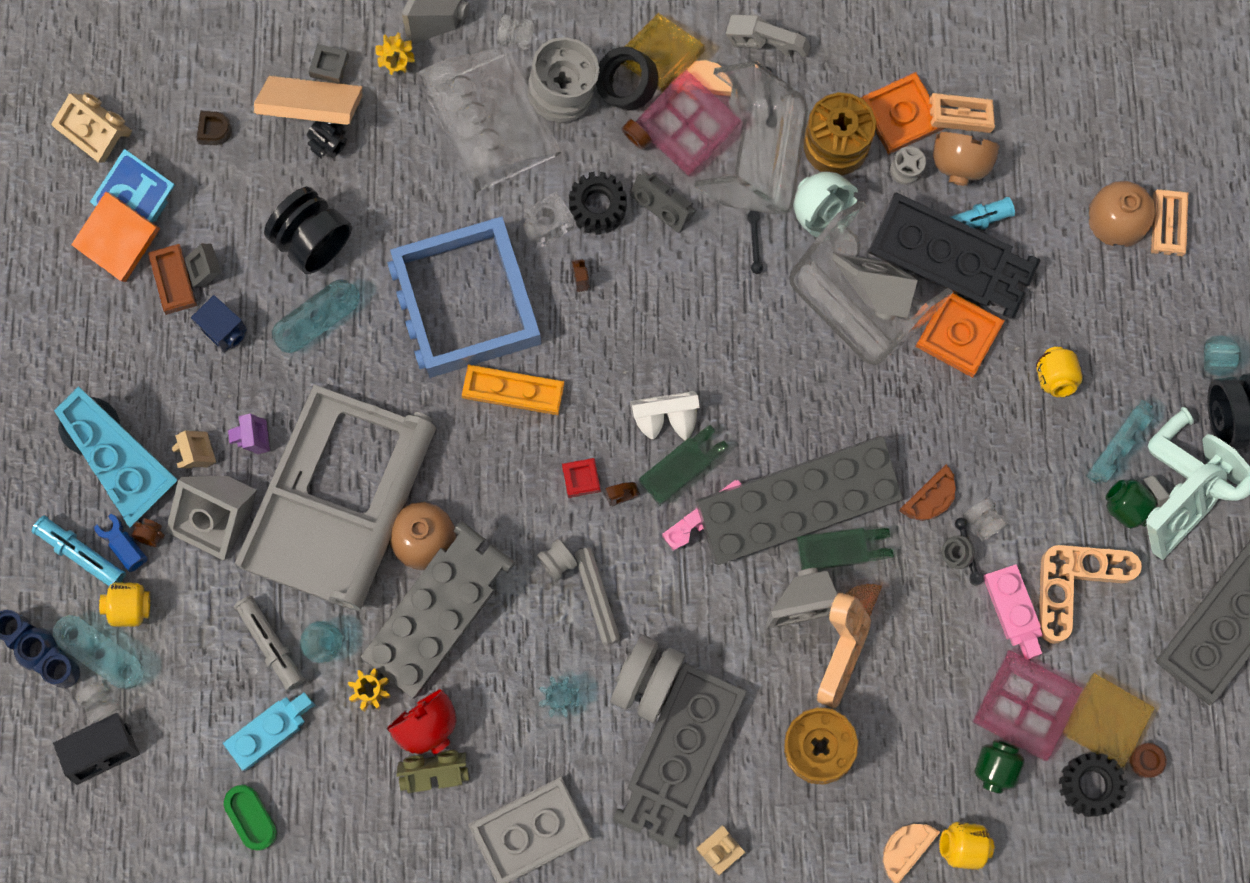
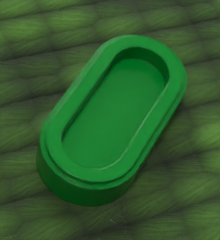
M238 785L231 788L225 795L224 809L243 844L249 849L256 851L268 849L276 840L277 828L258 793L246 785Z

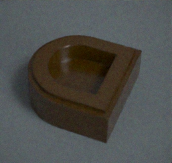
M200 111L196 138L198 144L221 145L225 143L232 134V127L228 118L220 112Z

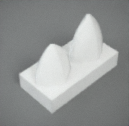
M695 391L630 401L631 412L637 426L650 439H655L661 431L665 413L668 414L673 429L683 440L687 441L692 435L697 420V408H700L698 395Z

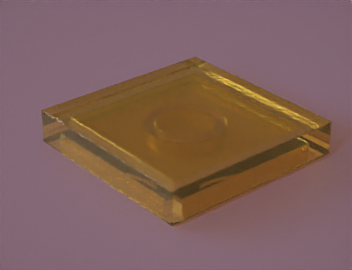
M657 13L624 46L632 47L652 59L656 64L659 74L657 89L662 93L705 52L703 43L660 13ZM628 60L622 63L641 77L642 71L637 62Z
M1094 673L1090 676L1061 734L1090 751L1096 752V754L1103 753L1108 755L1107 758L1109 760L1114 759L1118 762L1116 766L1123 768L1155 707Z

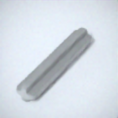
M590 547L580 549L575 552V558L602 643L604 645L616 643L619 641L620 636L593 551Z

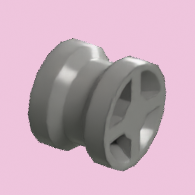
M913 146L901 148L896 153L890 166L892 178L903 185L915 183L926 166L924 154L920 149ZM904 168H908V169H911L912 172H910V171H908V170H903V169H904Z
M559 539L552 542V547L548 551H541L536 555L542 566L556 582L562 578L564 571L578 566L574 557Z

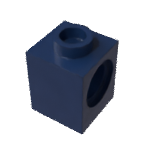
M215 295L190 317L197 328L224 353L229 348L239 345L244 339V333L247 331L243 321Z

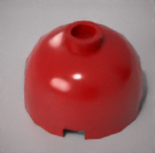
M441 689L419 700L417 706L409 712L404 711L389 724L387 730L401 749L414 754H422L429 750L433 754H437L451 743L448 737L455 730L457 722L456 711L448 695Z

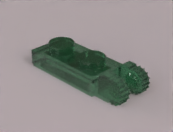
M711 425L704 428L692 439L689 437L639 478L638 482L659 506L709 467L711 462L729 447L723 440L714 445L705 455L698 448V446L713 436L715 429Z
M860 528L799 536L796 541L801 571L809 568H818L820 570L868 563L869 561L893 558L894 554L891 548L867 551L866 541L884 540L890 537L889 528L872 530Z

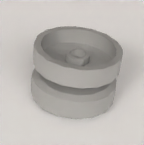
M642 634L632 653L628 654L616 680L618 683L610 703L627 710L633 705L638 693H641L643 696L637 708L638 716L654 724L686 654L670 647L664 651L656 665L653 661L659 648L658 641Z

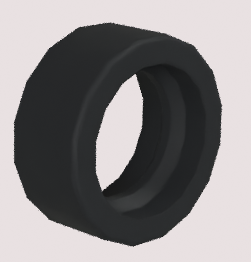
M617 47L609 51L600 60L596 88L598 94L605 102L622 110H636L645 106L653 98L658 87L659 74L656 64L648 55L632 47ZM633 60L640 65L642 71L641 81L638 88L631 95L620 97L613 90V76L616 69L622 63Z

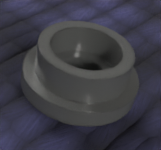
M953 536L942 547L944 561L954 569L968 567L975 556L974 545L965 536ZM960 547L962 548L961 558H959L957 553Z

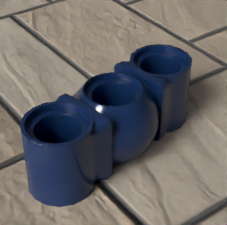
M13 610L0 611V639L5 642L8 648L14 650L15 659L20 666L41 674L46 682L59 688H69L78 681L80 676L79 665L74 660L68 658L63 650L58 648L57 641L51 632L30 624L27 618ZM16 619L17 629L11 635H6L5 629L7 624L11 620ZM41 641V652L37 656L31 657L30 648L32 644ZM65 663L67 666L65 675L60 679H55V668L59 664Z

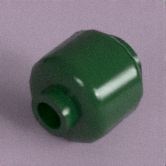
M1135 479L1119 480L1110 488L1105 497L1108 501L1106 505L1107 512L1129 529L1140 525L1145 527L1149 514L1155 509L1157 499L1153 493Z
M993 740L992 744H986L982 747L974 771L975 776L983 781L982 788L998 794H1002L1003 789L1016 788L1025 763L1024 757L1019 754L1020 748L999 740Z

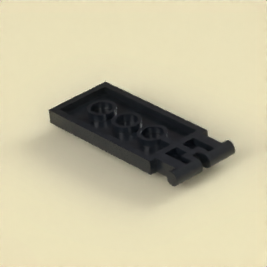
M897 192L893 194L867 252L983 307L987 306L988 302L1005 309L1002 314L1003 316L1013 320L1026 295L1025 292L1016 288L1017 284L1020 283L1029 287L1041 261L1031 255L1025 260L1011 253L1013 246Z

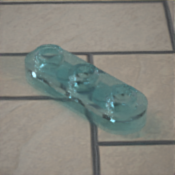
M344 279L333 281L274 325L272 329L273 342L280 350L287 353L300 350L358 306L360 301L358 289L351 282ZM344 291L343 297L336 299L337 293ZM313 310H318L317 316L310 318V313ZM292 329L288 337H283L286 330Z
M1143 399L1139 401L1085 477L1095 484L1100 480L1106 483L1118 468L1113 463L1119 454L1125 457L1136 443L1132 436L1137 429L1143 432L1154 418V415L1150 413L1153 406Z
M69 615L61 618L55 624L53 638L56 644L112 685L127 690L136 687L141 682L144 675L142 663L86 621L77 616ZM72 629H78L77 638L70 640L69 632ZM104 648V657L96 659L95 652L97 649ZM131 667V676L124 679L122 677L123 669Z

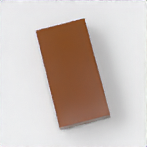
M180 244L148 252L164 313L167 315L197 306Z

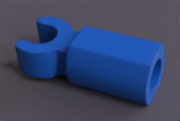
M110 514L108 517L113 522V528L108 532H104L100 526L96 525L94 526L95 532L102 539L110 541L108 544L110 549L128 572H133L146 563L148 558L128 532H122V522L116 516Z

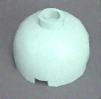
M820 172L800 182L793 206L799 223L814 237H823L828 235L825 229L835 223L837 229L851 215L857 204V199L853 195L854 192L858 193V190L838 173Z

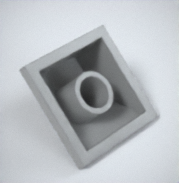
M408 0L402 12L407 40H411L412 44H417L455 30L459 20L463 21L466 18L470 3L467 0Z
M833 253L832 260L863 302L876 312L875 315L886 320H894L895 316L908 318L918 282L917 279L886 261Z
M229 476L181 477L177 483L166 532L225 560L250 517L257 490Z
M818 568L799 571V576L794 577L771 611L766 621L767 629L830 616V610L837 592L828 571L818 572Z

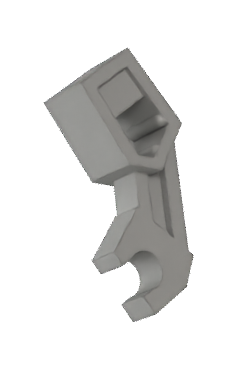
M731 15L726 36L733 46L762 48L766 43L775 46L786 56H791L792 50L799 52L802 57L808 56L810 44L804 36L770 25L758 15Z

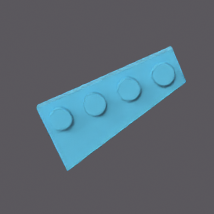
M78 386L54 409V412L87 460L94 474L98 477L129 528L178 481L169 470L81 387Z

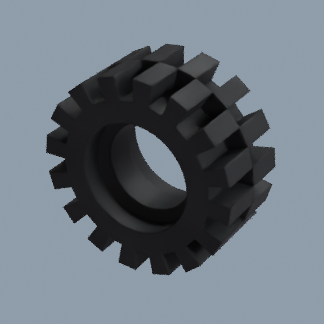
M600 171V176H595V172H589V178H585L582 175L579 177V183L574 182L572 191L569 192V211L572 220H576L578 228L583 226L585 232L590 234L591 230H595V235H601V230L605 229L606 233L612 231V226L617 228L620 225V220H624L627 204L626 191H623V185L620 181L616 183L615 176L610 175L607 178L606 172ZM602 193L609 198L610 206L603 213H593L587 209L585 205L586 199L591 194Z
M1096 752L1083 754L1070 760L1069 764L1061 771L1063 777L1059 778V784H1062V789L1059 791L1061 796L1064 795L1066 798L1065 804L1072 806L1075 813H1082L1086 817L1109 814L1113 812V809L1118 808L1122 804L1120 800L1125 798L1127 793L1123 791L1124 787L1127 786V780H1123L1122 774L1125 773L1122 768H1117V761L1114 759L1109 760L1107 758L1108 755L1103 753L1096 754ZM1093 771L1103 777L1105 791L1099 798H1090L1081 790L1080 781L1086 772Z

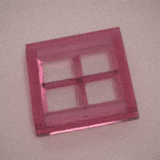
M685 70L649 106L636 123L647 132L652 139V143L686 175L690 176L737 128L741 120L689 71Z
M1008 650L972 722L1036 757L1048 761L1080 696L1082 688Z

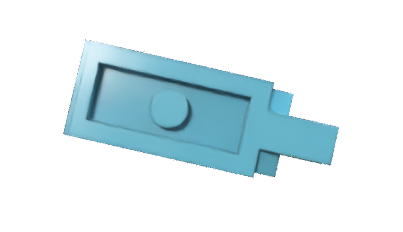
M305 692L291 702L285 697L235 733L223 745L242 771L245 772L300 730L299 727L305 723L301 716L314 707L315 704Z

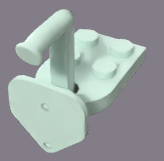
M1182 407L1181 411L1175 414L1150 439L1148 449L1154 457L1187 478L1184 484L1179 483L1176 485L1164 505L1153 509L1147 518L1146 526L1152 553L1162 560L1204 518L1218 499L1239 501L1250 495V466L1234 448L1216 436L1207 434L1202 441L1205 459L1208 464H1203L1170 441L1184 426L1194 423L1192 415L1185 407ZM1227 479L1233 482L1234 484H1237L1238 486L1235 488L1234 486L1226 482Z

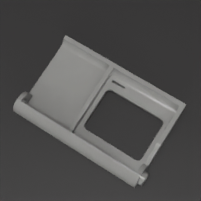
M313 385L235 565L260 577L345 608L360 611L390 541L395 519L405 505L435 433L436 427L432 424V418L419 412L404 417ZM343 414L399 434V439L370 508L366 513L356 512L312 496L307 492L337 420Z

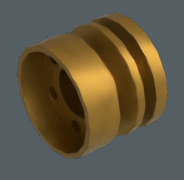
M840 92L827 95L814 105L809 114L803 149L807 160L815 169L820 172H835L842 176L853 173L863 165L868 156L876 128V119L870 106L863 99L853 94Z
M817 707L804 711L791 722L786 732L784 753L788 766L796 776L808 783L825 785L838 781L850 770L857 757L858 739L855 729L844 715L833 709ZM824 739L828 742L826 749L829 753L827 755L820 753L818 756L812 753L814 750L812 742L815 740L820 743Z

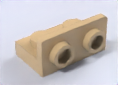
M86 92L84 94L69 93L51 125L97 162H105L120 136L129 137L132 130L124 125L125 120L120 115L101 107L102 102L94 95Z

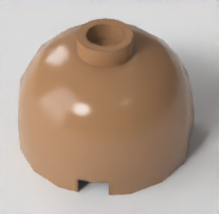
M940 132V134H936L933 149L935 166L941 173L950 176L949 183L968 186L969 180H980L987 176L994 168L1000 145L983 139L982 145H980L981 142L972 139L973 136Z
M1129 181L1112 182L1103 187L1091 201L1088 222L1095 236L1105 244L1114 246V244L1125 245L1124 247L1132 246L1141 241L1152 227L1155 216L1154 201L1147 190L1136 183Z
M427 502L412 503L402 508L396 517L389 541L396 558L405 566L416 570H425L440 548L448 550L456 539L455 526L449 515L439 506Z

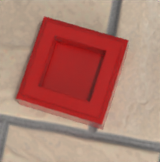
M594 458L562 464L568 498L601 492Z

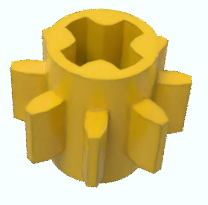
M400 33L391 37L383 35V46H375V52L380 56L377 59L378 66H386L391 75L394 71L402 70L407 72V62L415 61L414 53L410 52L412 41L407 40L404 42Z
M375 668L372 669L370 675H364L363 672L358 670L359 679L356 683L348 682V685L355 691V694L351 695L349 700L351 702L361 700L360 708L364 712L367 710L368 705H374L380 710L381 705L379 701L383 697L390 698L391 696L383 688V686L389 683V680L382 678L378 681V671ZM366 683H370L372 686L377 685L373 689L375 695L370 698L366 694H362L365 691L364 685Z

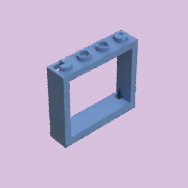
M503 217L390 249L393 261L387 262L393 281L398 279L400 281L402 290L396 292L401 310H409L411 320L405 321L411 340L416 338L418 340L420 350L414 351L419 369L426 368L429 378L465 368L468 364L475 365L541 345V335ZM494 237L523 330L433 357L405 263Z

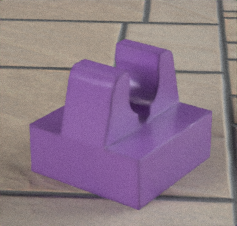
M251 413L239 416L240 426L228 430L229 443H237L238 447L256 454L270 452L266 420Z

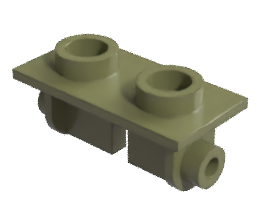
M446 750L438 753L436 757L424 758L422 755H413L404 758L403 762H398L396 772L397 777L404 776L399 777L400 791L407 790V793L432 790L431 777L436 776L439 788L463 785L464 781H469L468 767H464L466 766V752L458 753L457 750Z

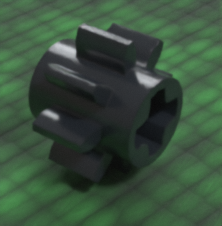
M314 122L307 132V138L310 139L308 142L310 150L321 159L326 153L331 157L337 156L347 142V139L344 137L346 133L343 130L344 126L338 123Z

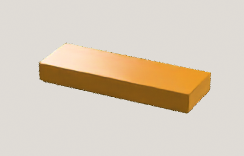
M468 364L461 396L462 399L559 416L565 383L559 380Z

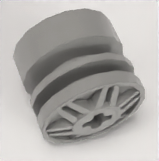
M568 37L553 38L540 46L534 54L527 87L529 103L536 113L547 120L561 123L573 121L586 112L591 104L599 73L597 57L590 47L577 39Z

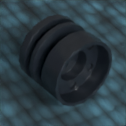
M306 186L290 194L277 206L265 225L264 235L266 239L276 245L280 252H288L289 260L304 274H312L325 267L338 255L351 235L352 226L336 209H328L327 201L319 197L312 187Z

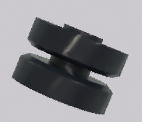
M1250 373L1243 374L1239 380L1231 376L1214 379L1210 383L1207 396L1208 415L1213 434L1235 450L1244 449L1250 442Z

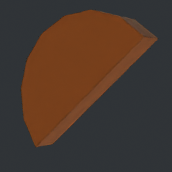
M946 464L899 511L911 519L920 521L935 519L945 513L955 499L956 490L955 477L948 465Z

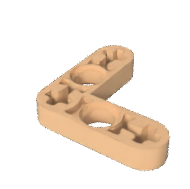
M1056 545L1049 548L1041 559L1039 601L1041 637L1049 643L1056 644L1070 636L1073 628L1074 579L1128 583L1138 577L1141 572L1142 565L1139 557L1133 552L1124 550ZM1056 553L1059 554L1061 560L1066 562V564L1059 568V577L1066 576V580L1061 578L1048 579V575L1052 577L1056 574V565L1050 562V559ZM1091 555L1098 559L1100 564L1098 572L1090 573L1084 569L1082 561L1085 556ZM1123 559L1126 560L1128 566H1132V570L1127 572L1126 575H1123V570L1120 568H1111L1108 570L1109 575L1106 574L1108 564L1117 565ZM1057 585L1064 590L1065 600L1062 603H1054L1048 597V589L1051 586ZM1047 608L1054 611L1065 609V613L1061 612L1057 615L1058 625L1064 628L1057 636H1054L1053 630L1047 627V625L1054 621V612L1048 613Z
M841 592L835 597L829 616L830 622L839 633L840 638L817 695L818 703L832 708H836L843 697L871 625V619L859 599Z

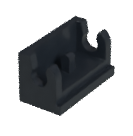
M114 713L53 743L65 777L76 785L140 755L127 723H123L118 713Z

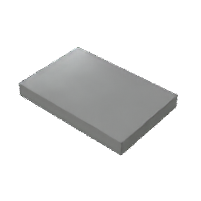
M561 777L468 824L496 883H510L592 840Z

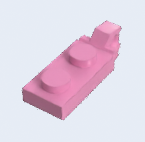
M734 480L721 491L740 485L741 483L739 482V480ZM698 509L693 510L662 534V537L673 551L689 543L692 529L696 527L699 532L704 529Z
M1017 564L985 574L983 579L1006 639H1010L1012 646L1020 645L1025 660L1040 656L1042 651L1037 638L1042 636L1041 626Z

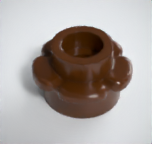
M143 519L142 523L135 522L133 524L135 529L132 533V538L144 545L157 547L159 540L165 537L160 531L162 526L155 521Z

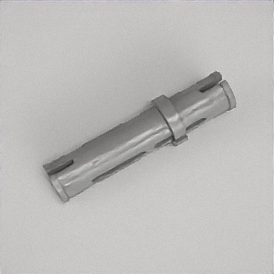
M253 596L241 599L234 605V609L239 613L252 637L265 655L266 665L268 668L274 669L287 692L297 688L305 681V678L300 674L292 661L290 649L282 645L270 623L254 601ZM253 619H256L268 639L264 638ZM271 648H274V649H275V651H276V653L278 654L279 658L281 659V661H282L283 664L285 665V667H286L285 669L283 668V666L281 665L280 661L278 660L277 656L275 655V653L273 652V650H272Z

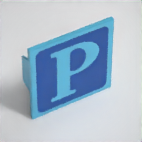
M124 149L90 203L97 206L104 193L109 192L149 221L154 222L167 205V197L175 184Z

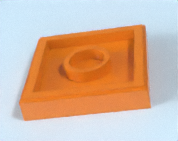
M916 72L860 97L873 111L876 119L875 131L888 155L944 129L931 127L933 116L930 115V109L932 108V104L929 103L930 96Z
M105 192L71 245L117 279L126 282L161 228L113 194Z
M947 290L915 347L973 378L1004 320Z

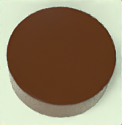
M629 119L622 126L624 135L637 148L645 150L652 142L647 132L634 120Z
M1144 743L1132 750L1129 763L1136 775L1142 778H1153L1164 771L1167 759L1164 751L1158 745Z

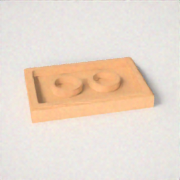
M268 76L254 102V113L348 125L362 98V86Z

